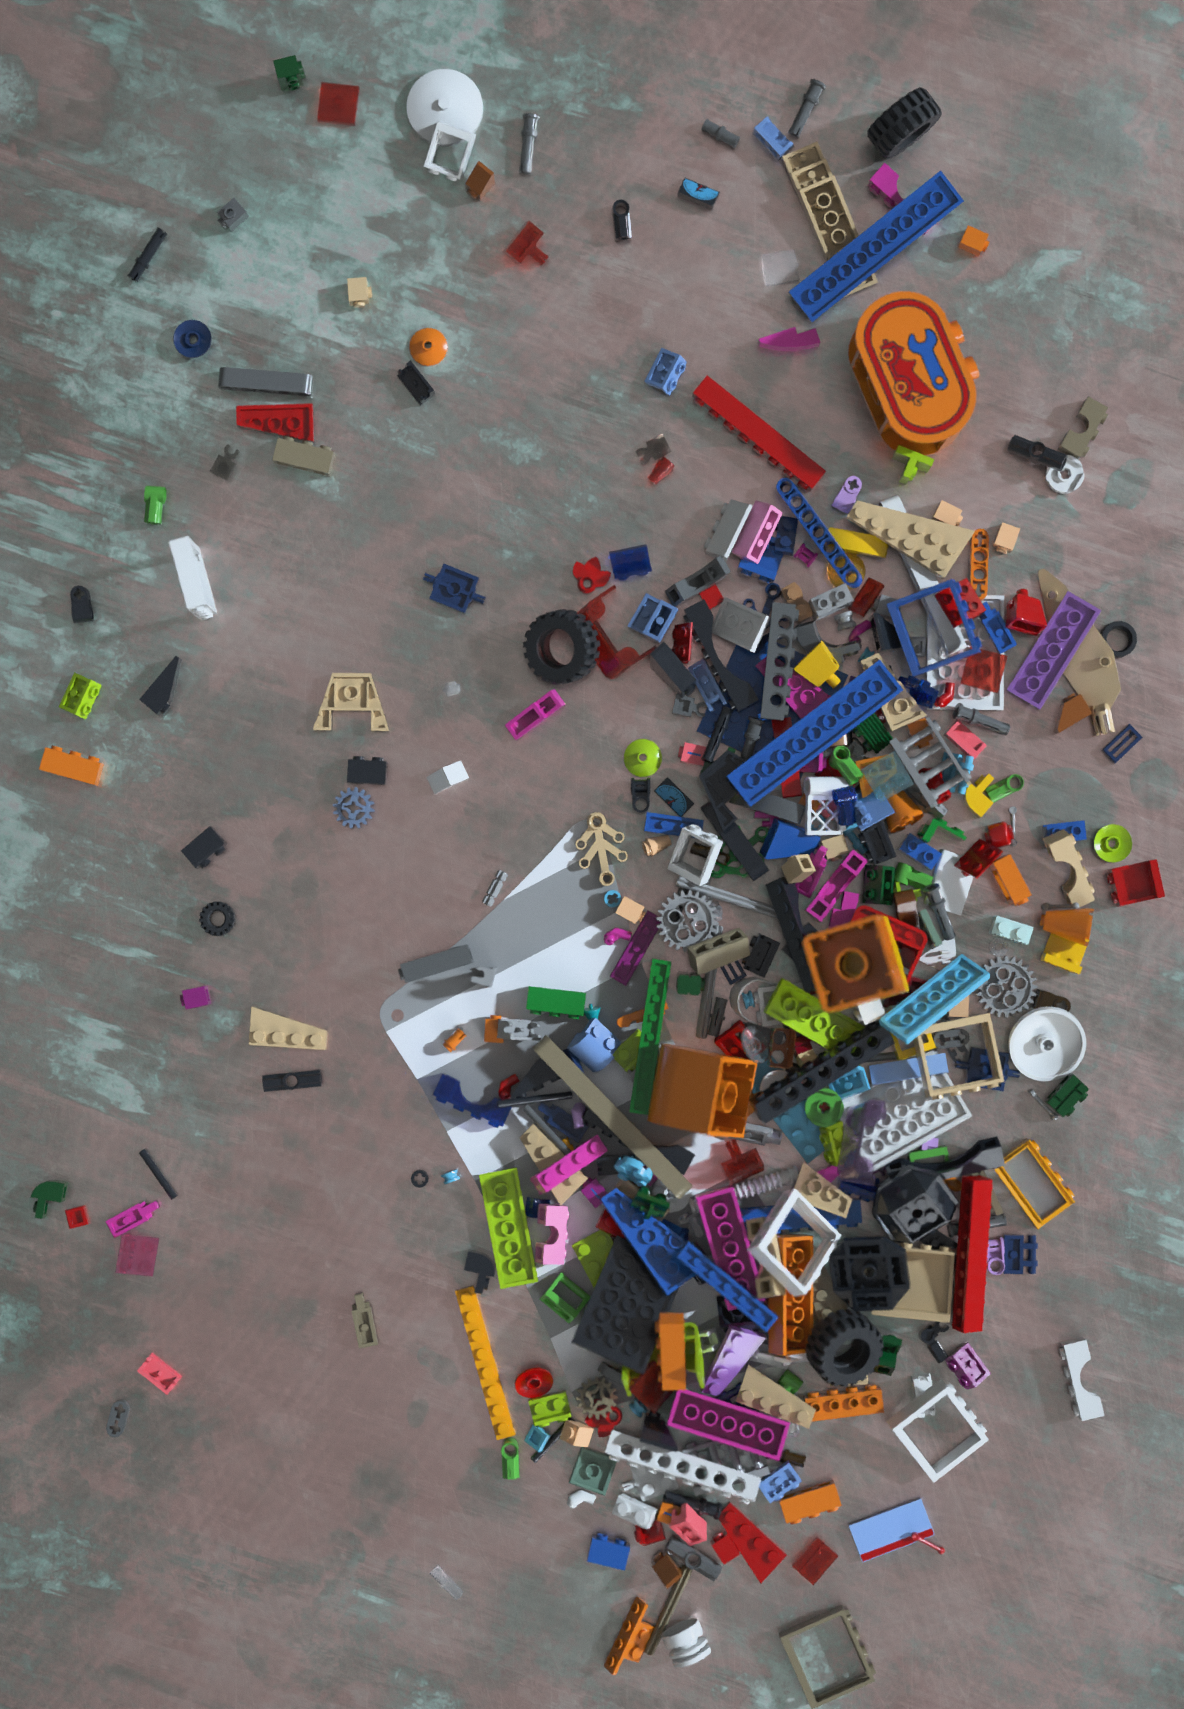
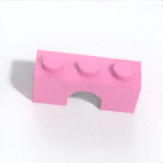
M539 1204L537 1223L549 1226L551 1233L547 1241L536 1242L535 1262L564 1265V1259L566 1258L565 1240L568 1236L566 1229L569 1218L568 1206Z

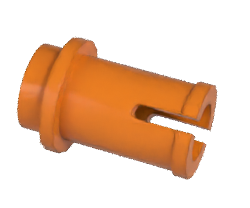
M457 1028L447 1040H444L445 1042L442 1045L450 1052L455 1051V1047L467 1035Z

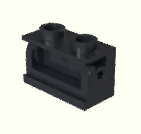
M353 756V759H348L347 783L387 785L388 762L383 761L384 758L372 757V760H364L362 756Z
M883 821L877 822L862 831L860 830L858 837L861 844L866 845L868 851L865 852L869 863L872 862L873 865L897 857Z
M209 826L184 847L181 852L196 869L200 867L204 869L211 863L209 859L214 855L219 856L226 850L224 847L227 843L224 842L223 838L212 826Z
M760 933L757 936L754 935L749 944L752 947L750 956L743 958L741 962L744 964L743 969L765 978L780 942Z

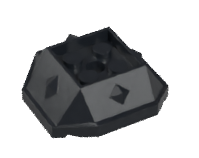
M908 1165L876 1185L872 1214L893 1242L913 1243L920 1241L930 1234H934L936 1230L951 1222L959 1202L938 1172Z
M884 1236L844 1238L829 1255L833 1292L854 1311L893 1310L910 1289L911 1281L906 1249ZM866 1267H871L874 1270H868Z

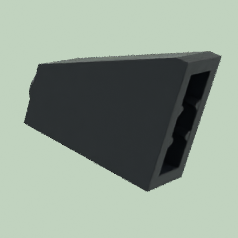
M665 642L661 643L650 653V667L681 698L685 695L689 696L696 689V679Z

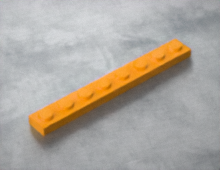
M474 1285L455 1290L496 1439L500 1440L514 1436V1426Z

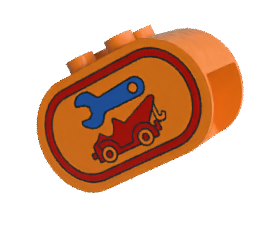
M910 291L887 294L873 302L864 311L850 340L848 358L884 443L893 451L900 445L927 456L937 453L950 445L969 421L976 403V387L973 380L979 378V371L973 357L968 356L964 358L958 344L964 342L963 332L959 323L956 320L948 322L942 308L929 297Z

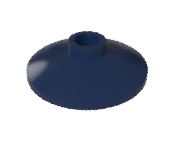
M187 320L176 328L173 341L175 348L180 354L188 358H197L209 350L212 336L209 328L201 321ZM191 338H197L196 343H191Z

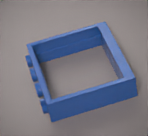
M954 579L887 604L913 677L981 652L982 644L978 636L975 637L973 631L976 629L972 618H968L966 612L969 611L968 605L965 600L962 601L960 593H962L961 586ZM950 588L972 649L921 668L899 607Z

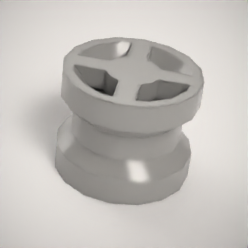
M847 611L834 616L838 622V631L857 626L852 618L853 611Z

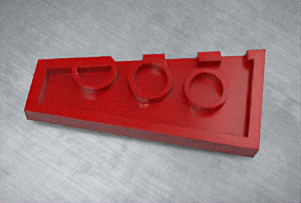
M730 1501L722 1509L719 1521L761 1584L787 1554Z

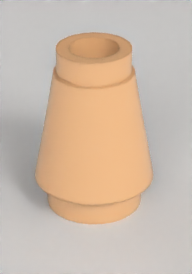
M668 835L646 838L642 842L644 853L646 856L651 855L652 857L672 845Z

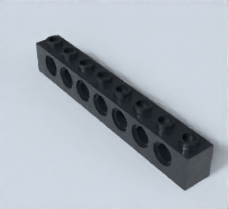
M879 1020L871 1022L862 1030L853 1032L846 1040L837 1042L830 1050L821 1052L817 1058L805 1062L801 1068L787 1073L785 1078L771 1083L764 1091L755 1093L749 1099V1102L758 1119L766 1124L895 1044L889 1031L880 1025ZM872 1036V1040L867 1043L868 1038ZM856 1046V1050L851 1053V1049ZM840 1056L839 1061L834 1063L835 1059ZM824 1067L823 1071L818 1073L819 1069ZM805 1077H808L807 1081L805 1083H802V1080ZM791 1087V1091L786 1094V1090ZM775 1097L774 1102L769 1104L770 1099Z

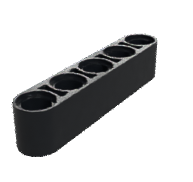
M710 801L700 807L753 882L769 871L767 865L735 822L725 831H722Z

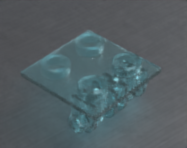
M895 751L861 769L873 790L875 798L880 803L914 784Z

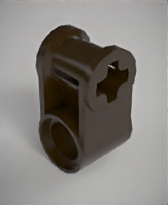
M1036 990L1037 996L1034 997L1032 1008L1057 1007V1003H1061L1063 1000V1004L1066 1007L1061 1009L1070 1011L1071 1003L1068 999L1047 991Z

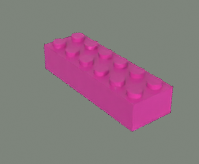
M733 1185L695 1195L714 1263L760 1302L766 1300L765 1298H758L755 1281L758 1271L753 1255L747 1250L750 1243ZM725 1298L728 1311L736 1309V1307Z
M686 1389L676 1390L666 1425L779 1461L790 1422Z

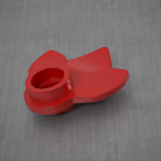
M597 557L591 558L585 565L575 562L573 567V575L578 580V588L586 594L593 592L596 587L606 585L611 576V572L601 571V565ZM589 581L591 585L584 587L583 583Z
M594 1399V1406L595 1403H597V1401H601L602 1399ZM599 1406L596 1411H601L607 1406ZM611 1407L612 1411L617 1415L615 1420L610 1419V1413L607 1411L606 1418L603 1415H599V1420H597L595 1415L591 1419L587 1416L584 1422L590 1427L598 1428V1437H607L614 1430V1426L622 1421L623 1414L618 1407Z

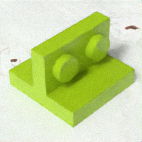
M898 445L892 456L893 460L906 464L899 480L900 483L905 485L909 480H913L917 470L927 473L934 462L933 458Z

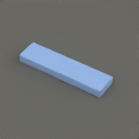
M945 1053L926 1056L930 1076L949 1073ZM917 1058L869 1066L872 1086L921 1078Z

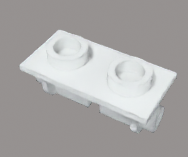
M762 1343L751 1356L750 1361L787 1370L788 1365H790L791 1355L782 1356L768 1353V1345Z

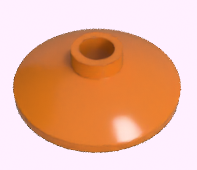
M424 328L417 331L412 336L409 344L411 356L417 363L423 366H433L440 363L447 353V341L444 335L433 328ZM427 342L432 344L428 349L424 347Z

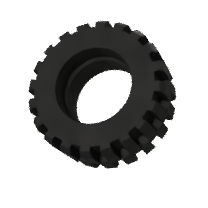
M916 88L885 110L867 130V136L884 158H892L914 144L936 124L942 115L941 108L926 89Z
M560 609L538 616L536 621L529 625L531 630L526 631L525 637L527 641L523 642V648H526L524 657L525 659L528 658L529 663L527 665L530 669L533 668L535 670L533 673L537 677L543 676V681L558 685L580 680L591 672L590 669L594 668L597 663L595 658H599L600 652L597 651V647H600V641L596 640L598 633L597 630L592 629V622L590 620L585 621L586 616L581 613L577 614L574 610ZM556 629L565 631L571 637L574 644L573 657L566 665L556 661L550 651V638Z
M841 1309L836 1310V1313L831 1312L827 1314L826 1318H821L818 1321L819 1324L817 1326L814 1325L811 1329L812 1334H809L807 1338L806 1357L810 1365L826 1383H830L833 1386L840 1385V1387H846L848 1384H857L859 1380L863 1381L869 1373H873V1368L878 1366L880 1362L879 1357H882L883 1340L881 1339L880 1332L865 1315L853 1309H846V1311ZM855 1339L847 1352L834 1357L837 1349L843 1343Z

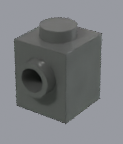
M235 198L217 212L219 216L218 222L224 229L228 227L231 232L249 217L245 209Z

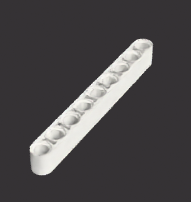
M898 495L879 502L881 507L906 513ZM900 552L917 592L939 584L934 573ZM937 593L922 598L921 601L946 655H951L965 649L966 643L959 627L953 628L936 600L934 595Z

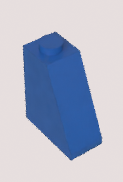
M774 817L760 853L765 859L786 858L803 854L811 855L819 847L820 836L805 835V827Z

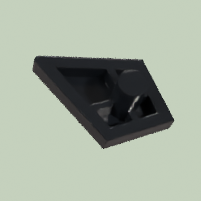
M938 1230L934 1234H930L920 1240L923 1244L932 1245L933 1249H939V1246H948L954 1249L958 1244Z

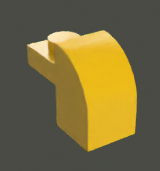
M989 773L985 776L981 775L975 781L976 787L972 784L966 788L965 795H963L965 806L977 818H981L993 804L982 793L994 780V777Z

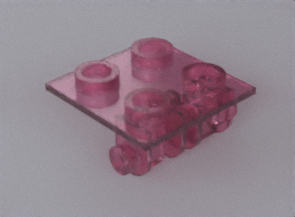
M130 1233L122 1234L115 1273L153 1276L159 1238L134 1236Z

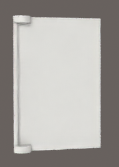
M941 849L940 853L942 855L937 861L931 884L938 883L940 885V893L946 901L944 905L946 911L961 916L973 876L968 875L965 877L961 873L962 870L954 866L962 855ZM927 895L924 901V904L926 905L929 904V899Z

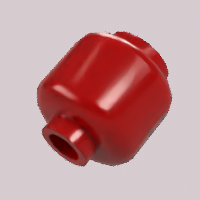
M1004 821L990 824L987 828L988 832L984 833L986 842L991 843V845L997 848L1009 846L1014 839L1011 825H1007Z

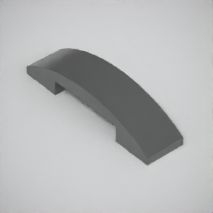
M739 793L729 800L731 804L769 814L799 825L806 807L771 794H767L751 807L748 806Z

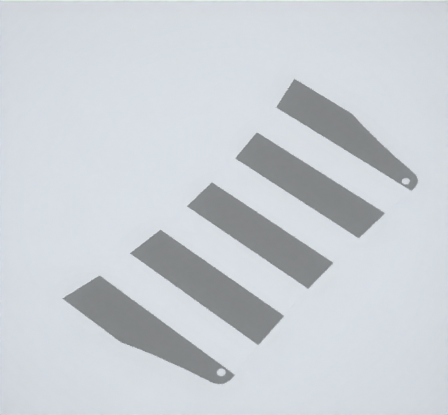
M587 819L573 825L537 867L467 935L450 948L469 944L474 963L408 982L388 997L380 1008V1020L386 1033L418 1080L475 1180L481 1194L479 1174L517 1167L534 1260L536 1242L547 1241L551 1233L549 1226L537 1223L539 1204H559L551 1190L540 1195L529 1179L540 1171L520 1139V1136L534 1123L522 1109L529 1105L561 1140L568 1136L543 1119L545 1114L538 1110L541 1103L497 1108V1100H502L498 1095L500 1082L513 1074L517 1075L520 1082L523 1080L535 1061L541 1058L532 1049L539 1041L504 1039V1043L484 1042L485 1020L490 1018V1015H501V1019L531 1020V1022L540 1025L539 1028H534L535 1034L541 1035V1039L547 1035L561 1050H564L575 1035L583 1031L589 1020L585 1014L580 1016L579 1019L568 1018V1014H560V1017L549 1016V1012L541 1011V1015L530 1014V1010L526 1009L528 988L533 986L585 992L584 1009L589 1008V1004H593V1007H601L598 1021L622 1044L637 1029L642 1030L643 1022L636 1023V1020H634L630 1026L619 1028L616 1021L623 1015L645 1008L649 984L641 961L626 986L609 977L629 941L620 938L612 945H606L604 943V935L615 927L627 931L631 930L627 919L615 913L619 905L609 907L604 901L605 894L608 891L615 890L619 892L609 851L606 850L609 871L613 873L615 878L612 885L604 886L599 881L602 871L598 851L590 861V866L587 869H582L579 866V860L586 855L596 840L595 833H593L592 842L587 844L584 850H578L575 846L576 841L581 838V834L588 828ZM593 820V824L598 826L599 823ZM602 831L603 839L606 840L604 831ZM579 841L577 845L579 848H583L585 843ZM585 859L582 860L581 865L583 867H586L588 865V861ZM604 875L603 877L605 882H609L611 879L609 875ZM616 894L608 895V902L610 904L613 902L617 903L618 898L616 897L618 896ZM477 967L497 968L492 987L470 982L472 976L483 977L479 975L483 971L477 970ZM396 1009L401 1010L404 1014L403 1019L399 1022L394 1021L391 1017L392 1012ZM664 1020L662 1021L655 1074L661 1043L675 1045ZM459 1028L467 1036L455 1047V1051L450 1052L442 1044L445 1042V1039L447 1040ZM615 1059L598 1072H592L580 1061L585 1075L653 1145L670 1146L678 1144L695 1154L685 1175H683L693 1185L690 1189V1198L692 1200L695 1199V1195L729 1185L734 1187L735 1184L741 1185V1182L747 1183L748 1179L742 1172L722 1136H709L647 1121L648 1115L630 1113L629 1109L634 1082L629 1075L631 1071L628 1070L626 1072ZM562 1079L553 1083L549 1080L543 1083L545 1087L536 1092L531 1089L526 1092V1097L571 1091L572 1099L543 1103L549 1107L552 1104L559 1106L569 1114H571L573 1106L578 1102L585 1105L586 1111L588 1109L585 1102L580 1100L578 1095ZM520 1082L511 1086L510 1095L513 1094ZM589 1126L579 1143L568 1137L570 1144H573L575 1149V1147L590 1137L598 1134L608 1150L601 1156L633 1153L629 1148L618 1143L619 1138L612 1136V1138L607 1137L601 1133L602 1129L597 1126L595 1129ZM635 1155L636 1160L642 1162V1161ZM597 1159L580 1169L588 1178L591 1177L593 1179L596 1177L608 1192H611L620 1180L617 1176L618 1174L598 1176ZM654 1183L651 1186L646 1184L645 1187L649 1188L650 1194L653 1196ZM581 1185L562 1204L568 1206L569 1212L566 1225L568 1236L565 1240L566 1258L564 1259V1265L535 1262L538 1282L525 1285L551 1338L575 1399L581 1396L577 1392L578 1389L583 1390L581 1383L583 1382L587 1385L588 1378L593 1382L595 1381V1376H597L599 1381L605 1378L606 1384L611 1382V1389L616 1388L617 1391L613 1395L618 1396V1399L613 1400V1402L618 1405L635 1398L654 1394L658 1370H661V1366H658L657 1363L647 1364L646 1373L640 1378L633 1379L631 1384L632 1396H627L625 1387L597 1371L602 1361L622 1372L621 1365L571 1343L588 1302L576 1318L567 1323L539 1300L561 1272L588 1295L591 1296L594 1290L571 1245L600 1230L595 1226L604 1206L601 1204L595 1209L581 1192V1188H583ZM667 1189V1197L672 1196L674 1198L675 1195ZM754 1194V1197L748 1196V1199L737 1200L739 1208L765 1206L757 1194ZM689 1202L680 1211L668 1212L664 1219L681 1227L688 1228L689 1237L687 1241L690 1243L697 1241L709 1259L714 1262L700 1212L694 1215ZM781 1230V1233L776 1235H785V1233ZM754 1257L756 1268L759 1274L760 1262ZM694 1278L681 1285L669 1313H684V1323L692 1322L696 1324L699 1331L716 1327L720 1343H722L726 1335L725 1332L720 1330L716 1296L722 1295L708 1283L698 1285ZM560 1281L552 1290L574 1309L582 1302L579 1296ZM765 1298L766 1300L761 1302L768 1307V1298ZM813 1304V1327H814V1325L817 1326L819 1323H818L817 1315H816L815 1308H814V1304ZM759 1327V1332L764 1333L766 1336L763 1344L768 1345V1331L765 1332ZM708 1336L702 1337L704 1344L710 1343ZM853 1339L850 1345L842 1344L837 1349L834 1357L847 1352L855 1339ZM719 1347L712 1352L702 1353L704 1378ZM806 1353L790 1356V1364L809 1362ZM749 1359L738 1373L746 1372L749 1364L756 1370L774 1366L750 1361ZM686 1370V1385L699 1382L696 1372ZM605 1388L603 1394L610 1399V1394ZM599 1390V1393L597 1394V1396L594 1397L593 1399H597V1398L602 1399V1398L600 1397V1390ZM584 1397L585 1405L589 1408L590 1400Z

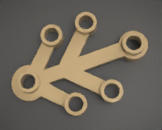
M595 812L589 815L587 819L588 828L575 843L578 850H584L588 839L595 833L596 840L586 855L579 860V866L582 869H587L590 866V861L598 851L602 871L599 881L604 886H610L615 878L613 873L609 871L606 850L616 856L620 862H625L628 854L626 851L619 850L603 839L602 831L612 836L616 843H622L625 837L622 832H617L606 824L603 814ZM595 818L600 820V824L598 826H595L593 824V820ZM616 834L622 835L621 841L615 839ZM579 841H584L585 846L583 848L578 847L577 843ZM620 853H625L626 858L624 860L619 859L618 855ZM584 859L588 861L586 867L581 865V861ZM604 875L610 876L609 882L603 880Z

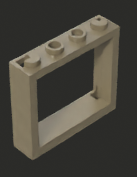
M842 1605L779 1633L782 1644L811 1709L875 1682L873 1675L876 1674L872 1662L868 1664L865 1658L869 1656L865 1646H860L857 1640L861 1638L857 1628H852L849 1622L853 1620L849 1610H844ZM841 1616L865 1673L814 1695L789 1638Z

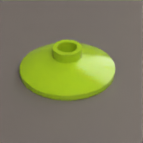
M647 739L633 741L624 752V764L627 770L638 777H648L654 774L662 762V754L659 747ZM641 754L646 755L647 759L645 761L639 759Z
M1116 824L1106 825L1096 833L1094 849L1102 860L1111 863L1120 862L1130 854L1132 838L1124 827ZM1110 840L1115 842L1114 847L1108 845Z

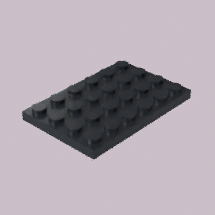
M617 1235L571 1343L643 1375L657 1343V1337L660 1335V1333H656V1321H659L660 1313H669L679 1288L666 1296L628 1240Z

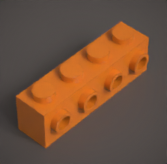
M660 1313V1319L656 1321V1333H660V1337H657V1349L661 1351V1354L657 1355V1364L661 1366V1370H658V1382H662V1390H686L684 1313Z
M876 1384L865 1385V1388L857 1389L856 1386L846 1387L844 1391L828 1389L826 1390L827 1393L820 1394L819 1391H811L803 1396L804 1402L816 1409L812 1422L884 1413L882 1390L880 1386L876 1387Z

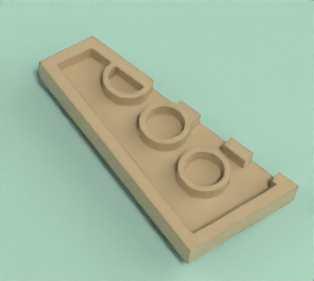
M879 653L860 661L865 671L878 660H881L903 689L901 693L881 707L890 731H894L927 716L904 688V685L893 674V671Z
M253 1006L251 1007L249 1045L326 1050L327 1030Z
M534 1123L520 1136L522 1143L539 1171L565 1156ZM581 1170L551 1189L560 1206L588 1179Z
M750 1364L748 1365L736 1402L809 1429L816 1409L791 1394L784 1387L769 1379V1377L756 1370Z

